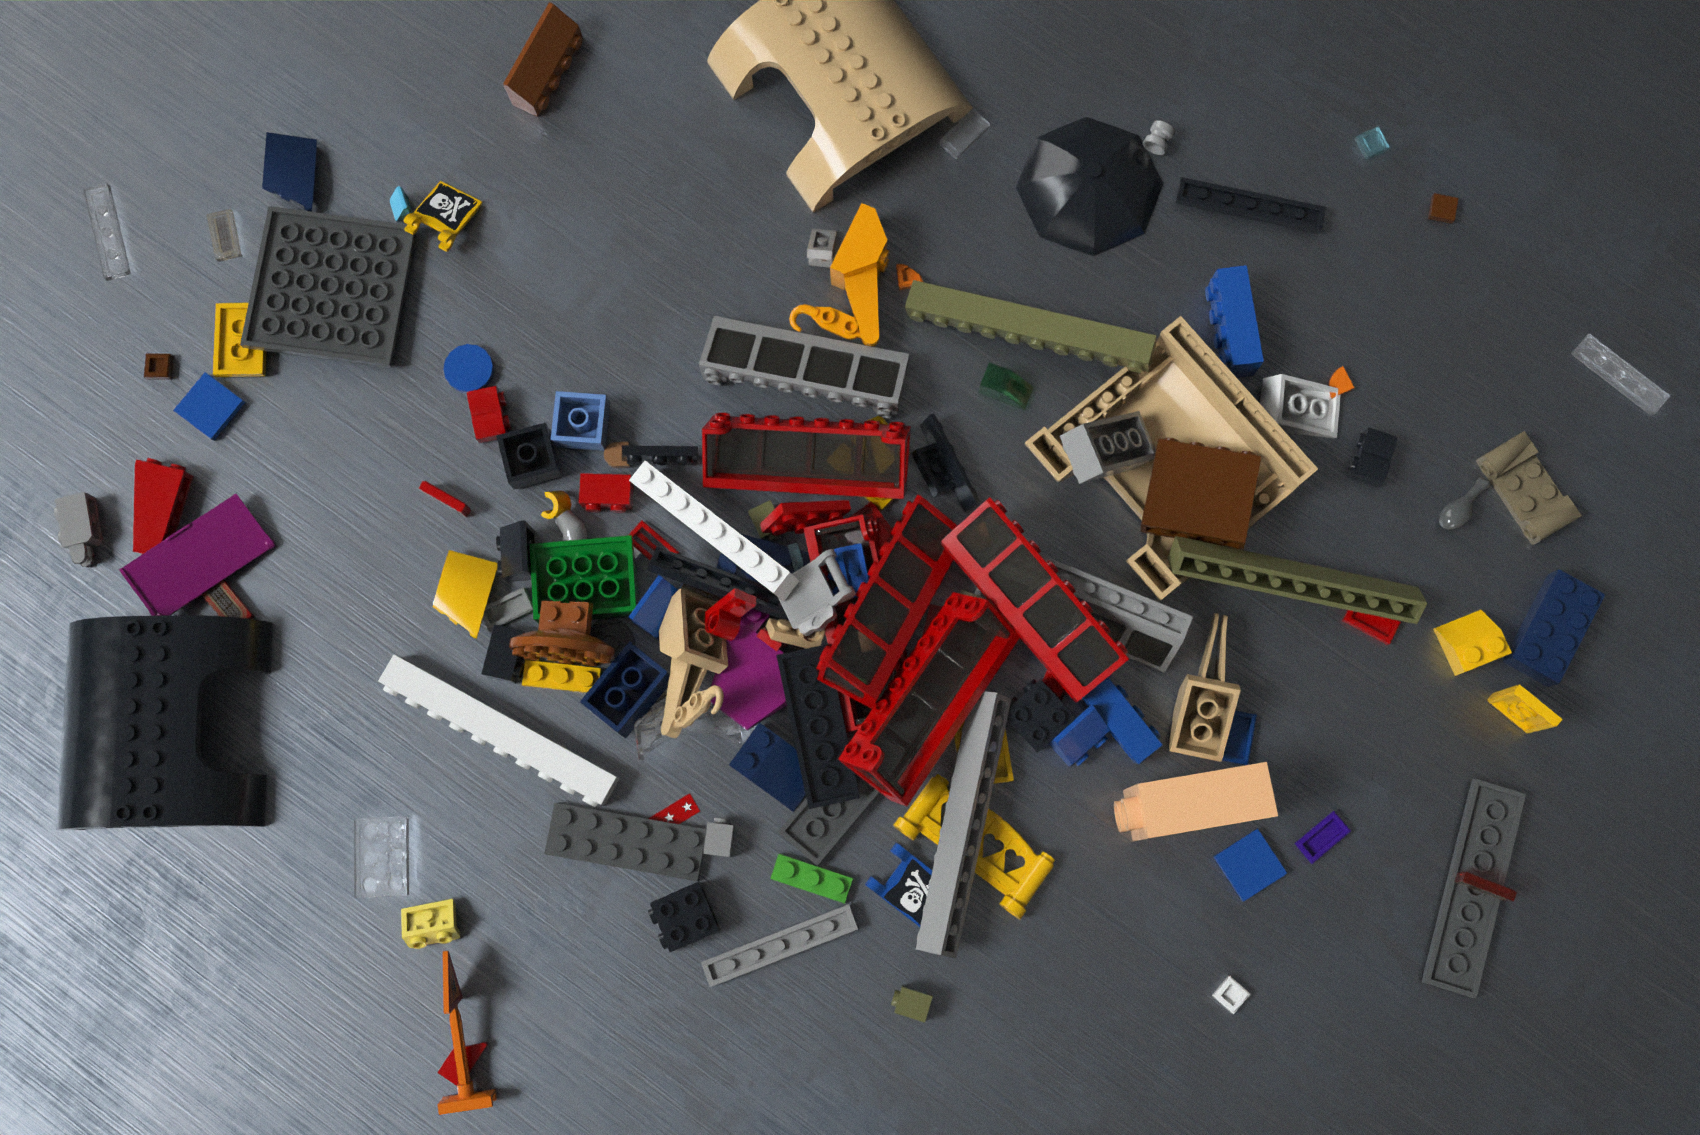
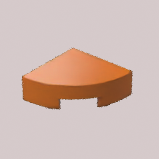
M896 264L899 290L911 289L913 280L923 282L921 275L905 264Z
M1343 366L1337 369L1329 380L1328 386L1338 388V395L1345 394L1354 389ZM1330 392L1331 399L1336 397V393Z

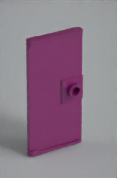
M234 494L119 569V571L149 610L151 616L172 615L266 551L274 548L275 542L264 532L240 497Z

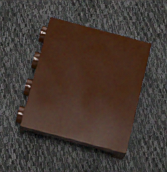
M1175 438L1158 439L1140 532L1169 538L1179 536L1244 550L1262 456H1258L1251 451L1234 452L1222 446L1215 448L1205 447L1204 444L1199 442L1182 443Z

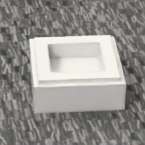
M1229 975L1212 994L1232 1014L1239 1009L1250 995L1245 988Z

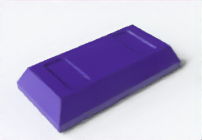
M1332 811L1294 844L1307 860L1313 864L1350 833L1351 830L1336 812Z

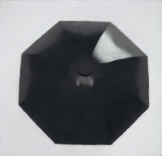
M1084 117L1035 138L1016 190L1039 237L1095 256L1145 233L1163 182L1139 135Z

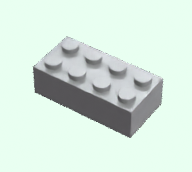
M1139 411L1084 423L1060 435L1063 449L1068 455L1073 467V473L1078 479L1079 484L1136 469L1155 458V447Z

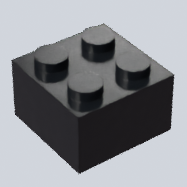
M545 422L496 436L507 481L514 490L563 477L556 449L551 441V430Z

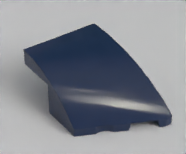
M266 132L262 189L272 194H277L288 202L293 200L303 205L304 210L312 212L317 139Z

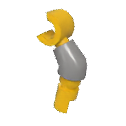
M560 490L545 492V497L550 498L554 506L553 510L543 511L541 516L546 519L557 518L555 522L563 534V540L587 539L584 523L571 511V499L568 494Z

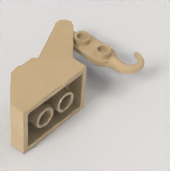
M682 588L672 596L659 629L660 652L672 657L665 711L661 725L662 735L671 738H677L682 728L691 726L700 715L706 713L710 707L711 700L715 696L716 702L711 713L714 715L719 711L724 699L722 688L714 685L704 691L698 690L707 670L720 674L728 667L726 640L707 633L705 630V611L717 603V601Z

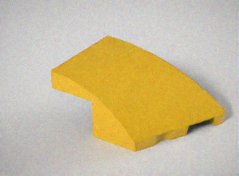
M449 550L437 587L433 608L441 614L447 615L454 624L457 625L459 623L470 632L471 637L476 639L498 569L497 563Z

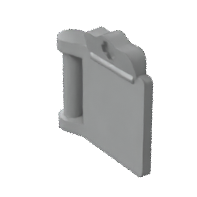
M834 549L826 550L815 560L794 572L793 575L800 582L785 601L779 598L792 628L799 629L805 636L815 631L824 630L828 623L837 617L834 607L850 600L856 595L853 587L848 585L836 561L837 555ZM827 564L840 591L835 596L821 569L823 565Z

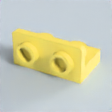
M453 899L401 909L402 939L409 948L421 949L430 944H446L460 938V931L456 926V903Z

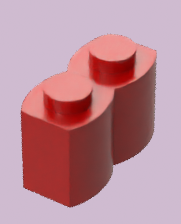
M497 386L467 392L473 429L479 444L497 440V435L508 433V430H512L509 415H504L503 407L507 406L504 391L500 392Z

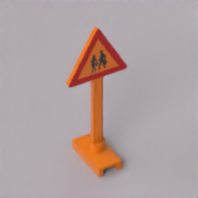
M443 951L444 1014L450 1013L449 1020L459 1083L457 1084L458 1094L443 1096L437 1104L439 1115L493 1107V1101L497 1100L496 1089L474 1092L473 1081L470 1080L462 1019L458 1009V1004L463 999L449 951Z

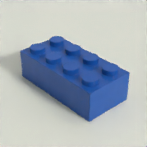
M1247 265L1217 269L1210 279L1208 287L1205 288L1207 302L1210 301L1212 309L1209 311V319L1211 325L1215 326L1216 332L1213 335L1214 347L1219 349V359L1236 378L1254 376L1264 362Z

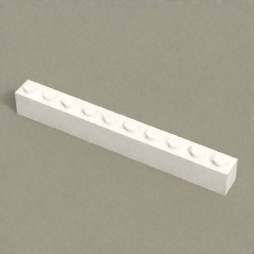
M396 655L392 656L378 682L385 685L383 690L395 697L399 693L407 697L405 700L407 704L417 709L420 706L429 709L427 715L438 721H441L442 718L451 722L449 727L460 733L467 730L473 734L472 740L484 746L486 742L494 745V752L505 758L509 754L517 758L515 763L527 770L531 766L540 771L538 773L539 777L550 783L553 779L561 782V789L574 795L575 791L584 795L582 800L594 807L598 803L603 806L606 805L620 778Z

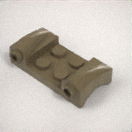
M1523 431L1481 456L1476 462L1522 529L1525 537L1534 545L1582 515L1568 495L1563 497L1535 454L1538 453V450L1526 432Z

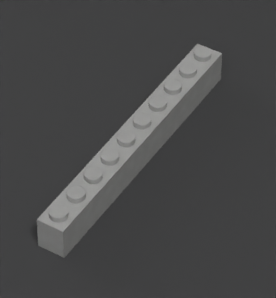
M983 692L965 719L962 728V737L956 756L954 774L951 778V788L945 806L946 811L940 829L937 852L934 856V866L928 884L929 889L926 903L923 907L921 926L917 935L916 950L955 959L958 953L1011 704V698L996 692Z

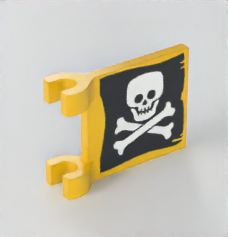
M440 181L413 213L406 215L403 221L408 225L404 230L414 235L419 229L420 224L424 223L441 232L438 240L442 242L438 245V248L448 252L457 235L482 206V201Z

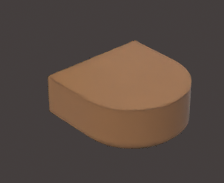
M628 441L613 442L605 448L604 459L609 466L613 468H630L627 461H622V445H630Z

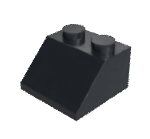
M525 520L501 527L500 536L496 537L497 550L501 551V560L497 563L498 574L506 582L531 580L530 544H535V530Z

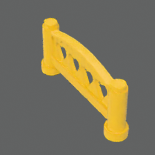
M939 774L932 777L903 818L898 817L893 826L913 841L921 833L938 845L940 829L942 827L941 807L942 804L948 801L950 790L947 786L949 782ZM988 808L975 874L1005 896L999 905L1011 915L1021 920L1027 911L1025 909L1026 905L1054 867L1055 859L1043 851L1040 855H1037L1025 839L1007 821ZM992 834L995 841L999 840L1003 843V850L983 858L984 836ZM1011 849L1015 851L1016 856L1024 858L1025 864L1021 868L1004 874L1005 852Z

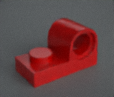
M734 588L705 611L706 632L728 641L734 640L740 630L741 617L756 606V597Z

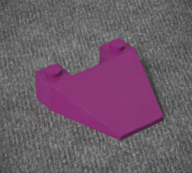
M751 609L741 617L740 630L735 639L726 641L728 667L720 674L715 673L711 686H720L724 693L723 703L719 710L746 730L751 729L759 722L787 706L776 657L777 654H782L783 652L781 650L775 651L756 637L759 631L766 627L770 615L755 609ZM716 696L711 700L712 705H715Z

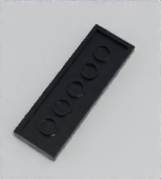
M828 644L776 655L809 809L860 798L855 773L838 760L848 744L838 691L817 680L820 671L816 667L824 648ZM829 668L825 677L836 683L834 672Z

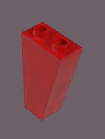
M147 458L146 462L136 459L133 552L142 555L177 531L194 477L185 471V467L177 464H171L170 467L163 466L161 461Z

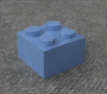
M556 391L551 441L556 448L604 451L606 448L610 401L607 396L603 394Z

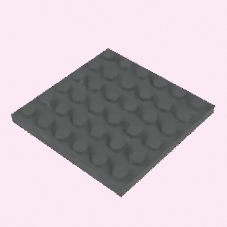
M268 206L240 345L248 349L391 368L416 233L412 235L406 232L404 228L407 225Z

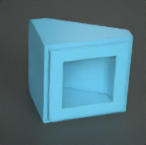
M400 186L396 187L390 198V205L395 220L399 222L404 220L407 214L413 213L403 188Z

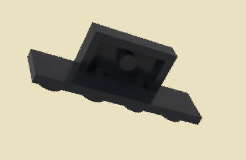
M934 413L930 414L920 424L930 445L914 450L911 455L933 497L954 491L964 512H967L980 501L977 497V492L972 487L964 467L960 464L954 452L953 446L949 443L941 423L937 420Z

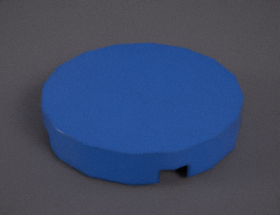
M465 344L456 347L449 353L445 359L443 370L445 378L452 388L461 393H467L483 389L489 385L494 374V364L486 350L478 345Z

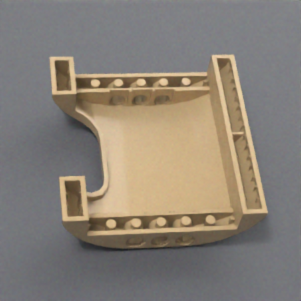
M760 0L741 14L726 29L714 45L707 60L709 66L733 100L754 88L752 79L754 73L763 68L773 67L779 69L787 77L812 112L815 119V129L812 137L795 157L786 175L813 213L833 201V188L946 116L954 124L974 110L895 0Z
M1182 316L1161 331L1156 341L1149 372L1142 371L1141 373H1136L1124 367L1049 429L1044 426L1025 442V445L1057 482H1062L1074 475L1071 462L1063 449L1060 435L1084 423L1139 411L1155 450L1158 439L1175 438L1182 443L1199 442L1204 444L1205 447L1215 448L1222 446L1234 452H1254L1262 457L1248 529L1318 470L1313 462ZM1154 460L1136 469L1103 477L1141 521ZM1147 534L1146 545L1127 560V563L1161 601L1190 577L1172 573L1168 555L1175 538Z

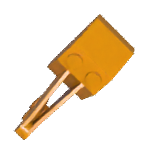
M861 203L830 266L831 285L846 290L854 317L832 307H814L807 304L798 305L792 310L789 318L790 325L796 331L800 332L802 330L796 323L797 316L807 314L822 329L848 340L861 338L864 345L872 347L879 343L877 278L880 272H885L890 259H888L890 250H887V238L875 208Z

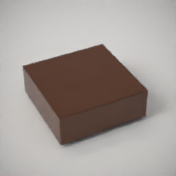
M1434 193L1431 197L1428 219L1452 224L1455 221L1459 198Z
M146 353L144 378L147 380H172L174 356L171 354Z

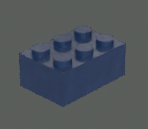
M629 641L581 699L580 703L626 739L668 688L669 673Z

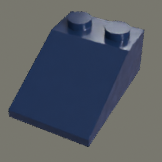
M759 722L729 766L794 812L806 795L797 751L793 746Z

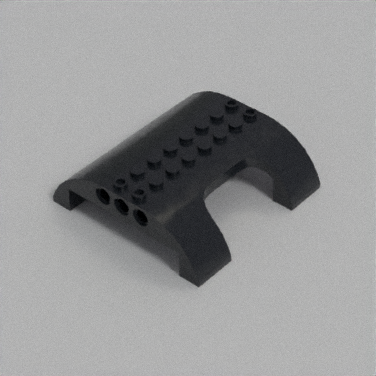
M204 615L116 616L89 618L71 622L68 630L56 830L208 826L264 827L266 775L219 772L208 766L205 762L200 745L202 702L205 685L213 676L223 671L236 670L245 674L271 673L273 623L247 618Z

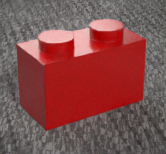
M580 473L579 504L587 512H600L601 509H611L610 511L613 513H625L626 510H633L634 484L629 481L632 476L624 474Z

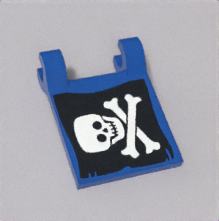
M895 843L890 852L900 858L901 863L884 885L873 877H870L865 885L920 927L932 870L901 845Z

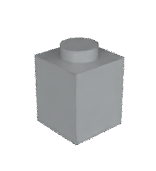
M714 818V823L707 822L703 854L732 857L735 826L729 825L730 820Z

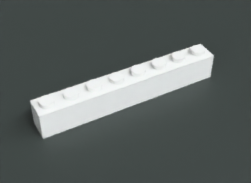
M644 461L629 481L782 601H785L800 582L783 566L648 462Z

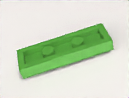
M778 854L770 878L842 903L846 902L853 880L851 877Z

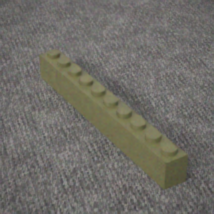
M916 280L912 282L905 305L907 315L917 322L927 320L939 327H957L961 332L971 333V331H974L990 339L1000 337L1011 344H1019L1021 342L1029 344L1031 348L1037 350L1051 349L1056 354L1063 356L1073 354L1084 361H1092L1093 359L1103 361L1102 363L1107 366L1117 367V365H1120L1136 373H1141L1142 371L1149 372L1156 347V335Z
M1175 536L1168 555V561L1173 574L1418 624L1427 605V601L1419 587Z

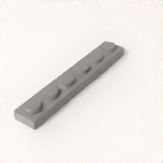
M848 904L702 961L701 964L709 986L712 987L858 930V927Z

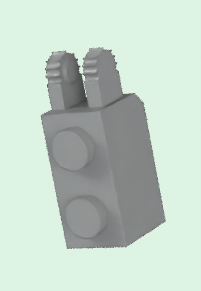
M85 492L55 499L56 508H54V515L59 522V542L63 548L69 550L72 562L89 568L95 562L93 547L99 546L103 540L96 498Z

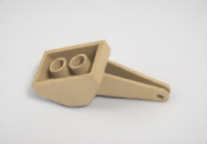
M1214 613L1198 676L1187 674L1179 688L1173 711L1169 749L1171 752L1222 762L1241 690L1238 684L1225 682L1228 615L1223 614L1220 622L1214 679L1205 678L1218 627L1219 614Z

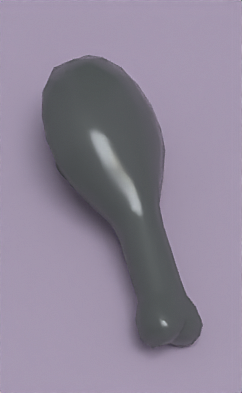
M1478 478L1475 485L1463 497L1449 502L1439 515V525L1444 529L1453 530L1468 522L1472 517L1474 500L1482 491L1490 487V481Z

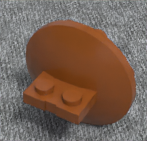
M542 601L539 629L511 638L509 648L513 650L512 655L521 656L527 660H539L540 657H544L550 661H559V664L574 665V662H582V665L597 666V663L609 664L614 658L615 649L602 640L590 635L593 604L589 602L563 603L561 601Z

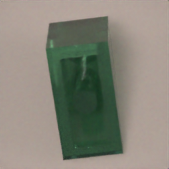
M989 362L978 393L1025 411L1034 387L1013 371Z

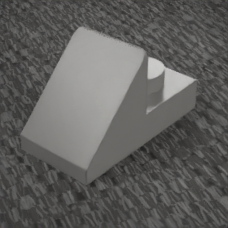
M812 228L807 248V258H809L810 266L830 268L834 260L836 231Z

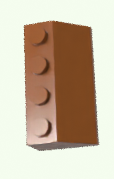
M548 3L503 83L512 105L537 117L542 110L547 108L549 96L553 90L558 88L563 71L569 68L572 55L575 50L581 47L583 42L579 25L553 3Z

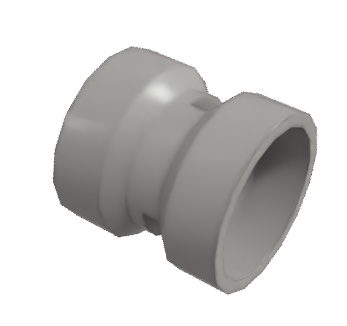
M1154 121L1150 129L1151 134L1146 136L1143 146L1153 154L1163 155L1168 148V141L1172 140L1175 134V129L1166 122Z

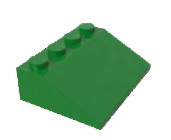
M632 535L530 544L533 620L538 624L542 601L592 603V620L629 617L639 603Z

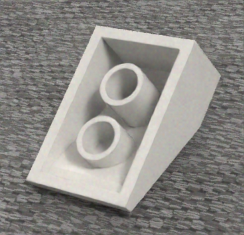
M1284 374L1262 379L1260 404L1286 433L1337 438L1341 394L1338 395V388ZM1330 392L1336 393V397L1331 399Z

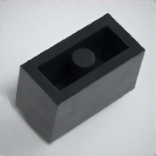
M494 624L481 674L488 678L516 684L517 678L522 677L524 664L522 663L523 657L512 655L513 650L509 648L510 639L526 632Z

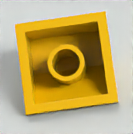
M1482 610L1433 629L1455 676L1512 653L1502 630Z

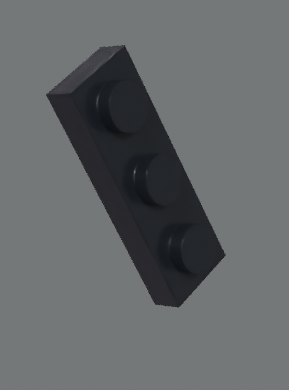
M622 445V461H627L629 465H640L646 461L652 462L653 465H666L667 462H677L678 465L688 466L692 465V462H697L698 446Z

